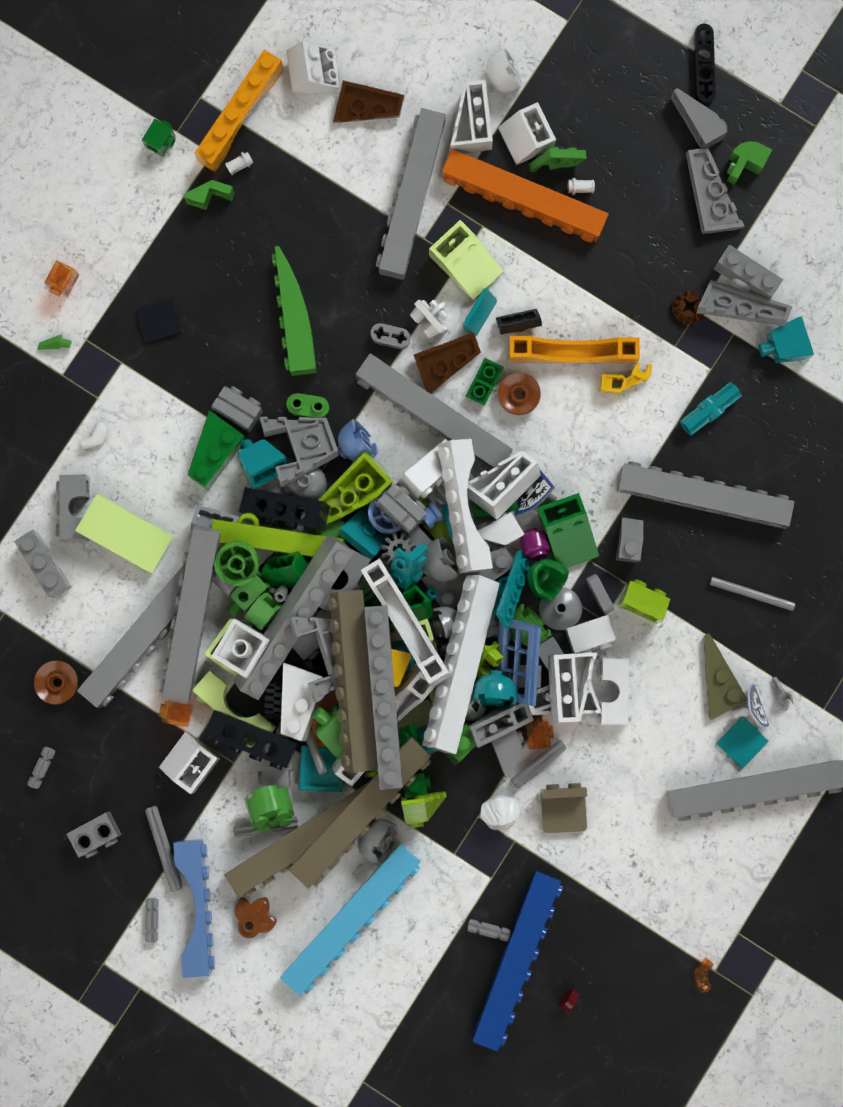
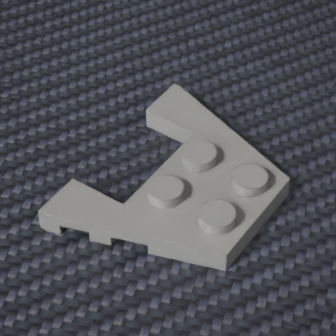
M259 417L264 437L287 432L296 462L275 467L280 487L293 482L339 456L327 418L299 417V420H287L286 417H278L277 420Z
M288 618L294 638L314 631L316 633L328 676L308 683L313 702H318L330 691L337 688V678L334 675L335 655L332 653V643L334 641L333 633L330 630L332 618Z

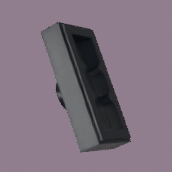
M532 309L497 317L496 324L500 335L542 326V319L538 310Z

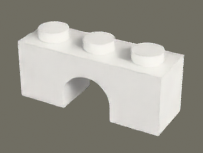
M601 659L600 681L612 682L617 688V696L611 702H600L599 706L602 713H599V724L628 725V721L632 719V708H628V699H632V686H629V677L633 675V665L629 664V659Z

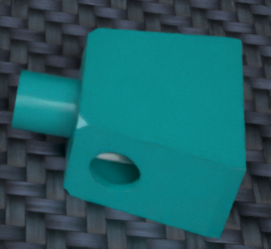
M802 316L787 322L785 326H779L771 330L767 334L768 342L758 345L761 357L772 354L775 363L808 360L814 355Z
M247 439L240 445L241 450L238 452L240 466L252 489L277 478L275 467L287 464L286 457L266 440H260L253 444L251 440Z

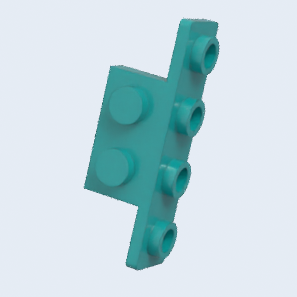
M517 551L509 576L499 577L497 581L500 584L492 615L498 617L504 628H509L514 618V612L530 568V562L528 558H525L522 551Z

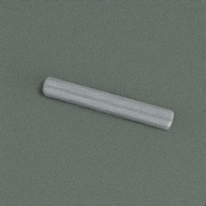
M153 806L147 808L145 812L170 891L175 892L182 889L183 886L175 866L158 808Z

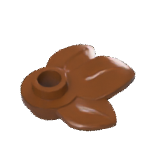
M244 897L238 900L235 915L239 920L238 931L243 937L253 938L258 933H267L274 928L277 919L268 915L270 905L267 897L259 898L252 903ZM252 923L254 927L248 931L245 929V925Z

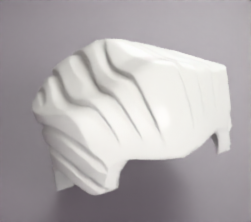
M500 794L489 798L481 806V817L487 826L493 830H503L512 827L520 813L519 805L514 798Z

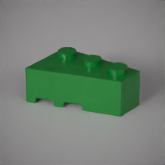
M209 410L187 475L209 491L238 452L241 443L246 440L245 436Z
M414 582L406 590L397 585L418 621L433 618L431 601ZM372 593L364 598V607L382 606L375 593ZM388 616L389 629L396 628Z

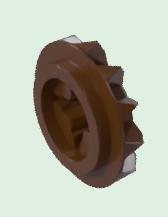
M686 290L679 293L672 303L674 317L683 324L691 325L699 322L705 315L697 313L703 296L697 294L696 291ZM685 302H687L688 304L695 302V305L693 307L694 312H692L691 310L682 312L686 307Z

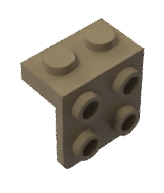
M569 783L568 788H559V784H547L546 789H541L542 823L545 833L581 832L587 829L585 800L587 788L581 787V783Z

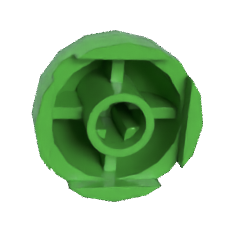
M239 540L231 541L222 546L214 562L215 571L219 578L233 586L245 585L252 581L258 572L260 564L258 553L254 547L247 542Z
M521 604L515 610L514 620L541 627L540 644L551 636L550 629L545 631L542 627L545 623L530 607L524 609V604ZM510 628L513 634L512 640L516 642V629ZM522 631L521 643L528 647L529 632Z

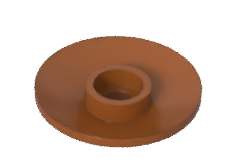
M526 373L508 375L500 383L498 389V399L501 406L507 412L514 415L530 413L537 407L541 397L538 382ZM521 392L523 397L517 399L515 393Z
M63 661L45 663L38 669L34 678V688L37 695L43 701L50 704L67 702L74 696L78 687V677L75 670ZM59 678L61 685L56 687L54 682Z

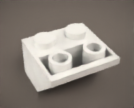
M301 41L286 50L292 91L313 94L340 89L334 48Z
M538 102L519 110L498 127L516 165L545 153L546 149L550 147H555L556 138Z
M185 732L159 768L188 793L194 794L220 757Z

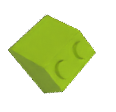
M637 579L634 582L629 581L617 606L656 624L662 622L670 602V598L666 597L667 593L656 588L652 591L646 588V583Z

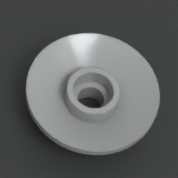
M563 587L553 601L540 600L539 614L548 627L554 630H565L573 627L579 621L582 614V604L575 592ZM559 604L565 606L564 612H559L557 610V606Z

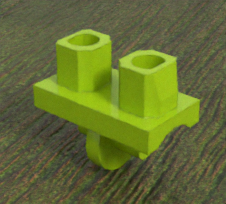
M496 641L490 646L484 645L476 678L489 675V671L492 670L489 666L497 667L503 661L504 657L498 651L499 643Z

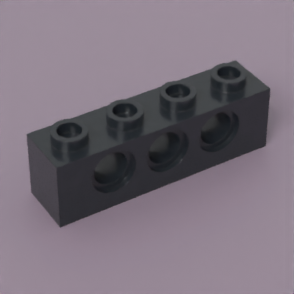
M245 487L239 513H252L258 520L265 519L267 524L277 526L278 522L284 523V527L297 529V526L304 527V531L316 533L317 530L325 531L331 506L323 501ZM267 503V508L263 511V506ZM286 507V512L282 515V510ZM306 510L305 517L301 519L302 512Z
M219 710L213 711L204 735L209 737V742L217 745L223 742L229 745V750L239 754L242 750L250 753L249 758L259 762L262 759L270 761L269 766L278 770H282L283 767H289L298 745L295 741ZM228 726H232L236 732L232 739H228L224 734ZM249 734L256 738V744L253 747H248L245 744V738ZM268 743H273L277 747V751L273 756L268 755L265 751Z

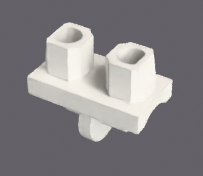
M418 300L415 303L416 308L410 314L413 320L420 323L426 317L430 321L423 329L429 338H433L439 333H445L449 328L441 318L444 320L448 316L444 312V309L447 307L446 303L442 302L438 305L435 300H432L429 303L433 307L432 309L425 300Z

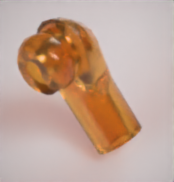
M706 957L694 971L695 985L699 991L704 993L709 992L711 989L707 973L714 966Z

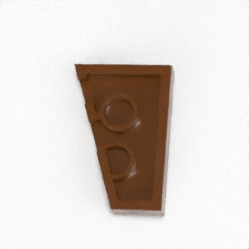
M343 80L333 123L398 118L401 114L405 96Z
M473 332L413 356L426 391L432 393L479 355L481 351Z

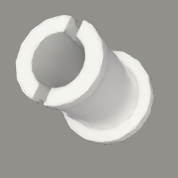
M241 152V156L225 163L231 175L246 167H251L250 165L253 164V161L248 152Z
M575 178L568 180V193H572V195H575V193H594V180H576Z

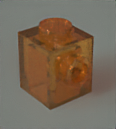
M56 260L44 283L48 286L50 293L58 297L61 294L68 297L79 274L74 268Z
M166 700L165 704H161L159 710V717H162L161 722L189 727L194 705Z
M542 717L533 718L534 721L525 725L528 750L550 748V738H554L553 726L548 725V721H543Z

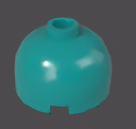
M491 670L489 675H483L476 681L473 688L472 701L476 703L477 700H481V705L502 707L504 702H510V706L515 705L517 701L516 686L509 677L502 675V671Z

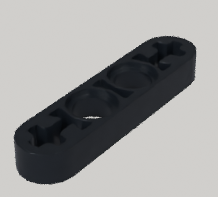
M703 23L697 26L693 35L695 98L699 103L708 106L713 102L716 95L714 31L709 24ZM701 31H705V34L707 35L705 39V44H702L703 39L702 35H700ZM701 50H706L709 52L710 57L702 59L698 53ZM707 70L711 77L704 80L700 77L699 72ZM704 86H707V95H710L708 99H705L702 95Z

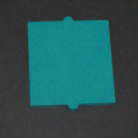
M740 717L716 744L727 754V758H732L743 769L769 741L758 731L757 726H753L745 717Z

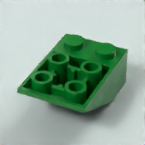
M579 493L537 508V515L543 531L547 535L555 561L569 568L599 557L588 516Z

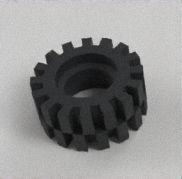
M271 680L267 686L265 696L266 719L281 720L283 680Z

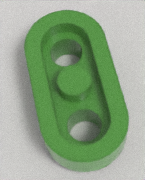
M296 393L287 400L288 411L294 416L325 418L330 410L327 400L319 396ZM295 401H300L301 405L299 407H294L293 403ZM316 404L322 405V409L319 411L315 410L314 407Z

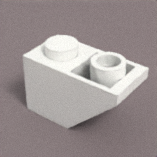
M504 512L489 525L485 522L476 527L485 542L501 547L510 545L524 535L512 512L509 514Z

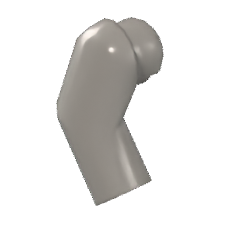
M280 585L278 589L271 587L269 590V595L278 602H283L288 594V589L284 585Z

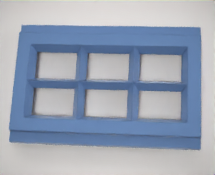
M512 619L510 627L504 628L499 620L498 651L504 659L496 667V670L502 671L504 676H507V672L513 674V682L517 693L516 702L536 706L541 627ZM510 628L516 629L515 647L509 645ZM522 631L529 632L527 650L521 648ZM509 650L515 651L514 669L508 668ZM521 653L527 655L526 673L520 671ZM519 676L526 678L524 695L518 693Z

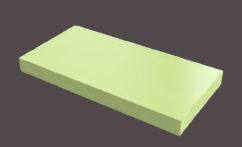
M98 493L75 530L80 535L150 574L154 572L174 537Z

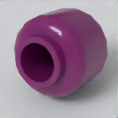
M530 528L520 538V545L525 558L531 559V561H540L547 557L551 547L545 531Z

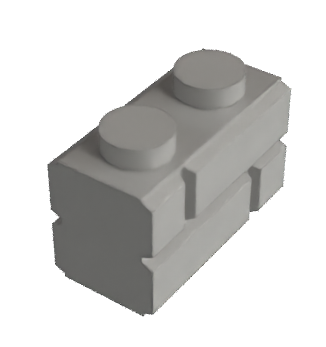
M224 386L211 407L212 410L250 433L263 413L262 408L259 407L261 403L252 397L247 400L241 396L243 392L234 386H231L230 389Z
M393 484L377 501L376 506L407 535H410L426 518V507L419 500L414 502L409 497L410 492L404 486L400 485L398 487L396 484Z

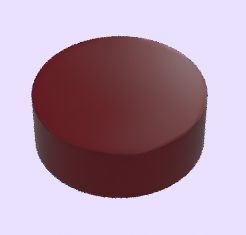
M572 988L569 989L561 998L559 1007L565 1012L570 1011L578 1001L579 994Z

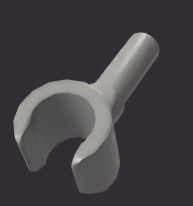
M774 677L772 681L778 690L780 704L783 708H786L783 700L790 699L793 704L792 695L789 692H785L778 678Z

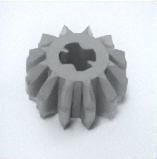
M393 533L394 541H391L388 537L385 538L389 546L382 545L381 549L388 552L383 553L381 556L382 558L390 557L386 561L387 566L391 565L395 552L393 550L394 548L397 549V546H402L403 551H406L407 554L417 547V544L409 545L413 540L411 536L406 541L404 540L405 533H401L400 539H397L396 533Z

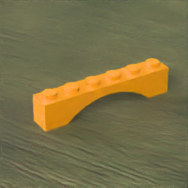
M265 49L263 50L194 154L199 163L213 172L217 171L227 156L237 132L250 111L261 97L274 86L284 71L281 59Z
M510 336L509 363L636 364L640 359V338L617 337L586 341L553 340L534 336Z

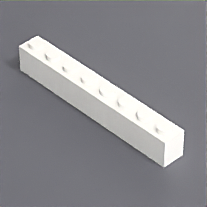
M466 575L444 664L451 676L440 682L435 690L429 722L424 733L422 746L443 753H457L500 584L484 576Z

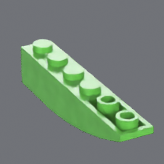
M275 246V254H272L273 267L277 266L278 274H275L274 278L275 285L280 287L281 294L277 295L278 308L283 310V316H279L281 329L285 328L286 335L282 337L283 349L288 351V357L284 358L285 368L290 370L291 376L317 373L313 336L306 305L287 259L280 247Z

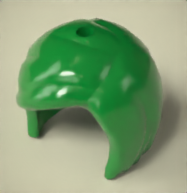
M541 559L528 570V587L538 598L551 602L565 585L569 570L561 563L552 559Z

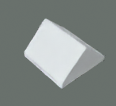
M234 618L211 657L248 679L270 640L262 633Z

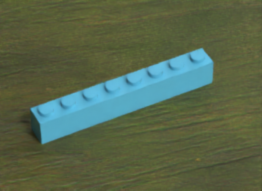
M400 843L285 970L280 978L299 996L303 992L308 994L316 985L313 981L318 975L323 977L331 968L328 964L333 959L337 961L345 953V945L348 942L353 944L361 935L358 931L364 925L368 927L376 917L373 914L378 909L384 910L390 903L388 898L393 892L398 894L406 885L403 881L408 876L413 877L419 871L420 867L418 864L420 860Z

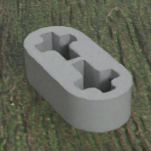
M378 323L371 329V338L376 344L396 349L407 348L410 344V334L404 328ZM383 329V333L389 335V337L382 336L381 339H378L377 334L374 333ZM400 334H404V338L407 340L399 344L398 339L392 338V336L399 337Z
M594 574L586 578V582L602 613L606 615L614 611L613 604L599 577Z

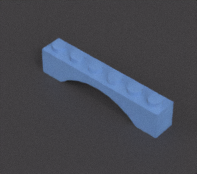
M203 839L176 841L173 843L175 866L188 881L196 907L193 934L188 946L181 955L183 978L210 976L212 969H215V956H211L210 948L214 946L213 933H209V924H212V912L208 911L207 902L211 901L210 888L206 889V880L209 879V868L204 863V857H207L208 854L207 844H203Z

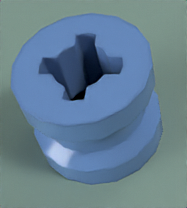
M433 502L429 503L425 510L427 516L423 521L431 529L434 523L437 521L441 522L444 518Z

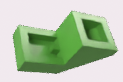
M211 180L185 193L184 199L189 205L207 210L212 195L232 201L235 192L232 186Z

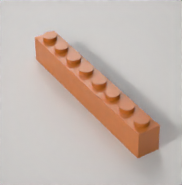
M451 149L442 169L441 178L447 184L464 187L463 189L471 194H475V192L481 194L484 199L490 202H500L507 209L522 211V214L526 217L539 218L544 224L558 226L563 232L568 234L575 233L580 235L581 239L587 242L598 241L609 214L454 149Z

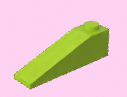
M364 452L318 499V501H323L331 506L326 526L379 498L393 483L387 470L368 453Z
M446 791L409 798L402 797L401 803L405 824H410L411 828L424 826L423 822L429 821L447 797Z

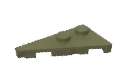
M710 633L704 635L705 671L708 688V717L710 720H713L748 699Z

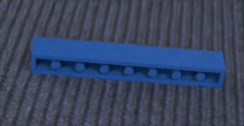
M536 870L534 871L510 939L507 942L474 1030L472 1042L497 1052L500 1046H504L508 1036L505 1033L507 1025L511 1026L515 1018L514 1006L515 1004H520L523 996V991H521L523 982L527 983L531 975L529 966L531 961H536L539 949H537L539 940L543 941L547 928L544 926L547 919L551 920L554 914L555 907L552 906L555 898L559 899L563 889L559 879Z

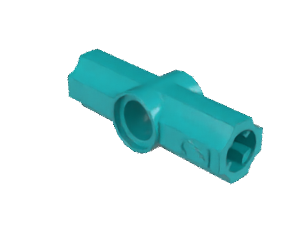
M730 382L713 396L707 397L696 406L697 408L694 411L690 412L680 421L684 431L692 436L708 422H713L725 412L726 408L740 399L742 396L740 390Z

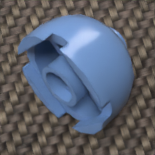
M354 419L349 421L341 428L338 434V444L340 446L338 452L344 459L349 458L355 462L364 452L375 457L378 455L379 450L376 443L371 445V441L368 438L371 435L357 420L355 422Z

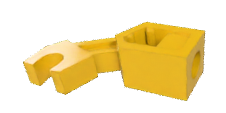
M636 363L631 375L627 378L618 374H602L599 393L620 396L622 392L641 382H646L652 374V364H647V370L641 372L639 369L640 363ZM612 381H621V388H612Z

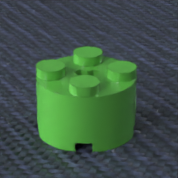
M276 785L265 786L253 791L251 798L245 797L251 826L257 828L259 833L267 832L271 827L278 825L283 827L292 823L291 818L294 816V810L286 786L282 785L283 789H277Z

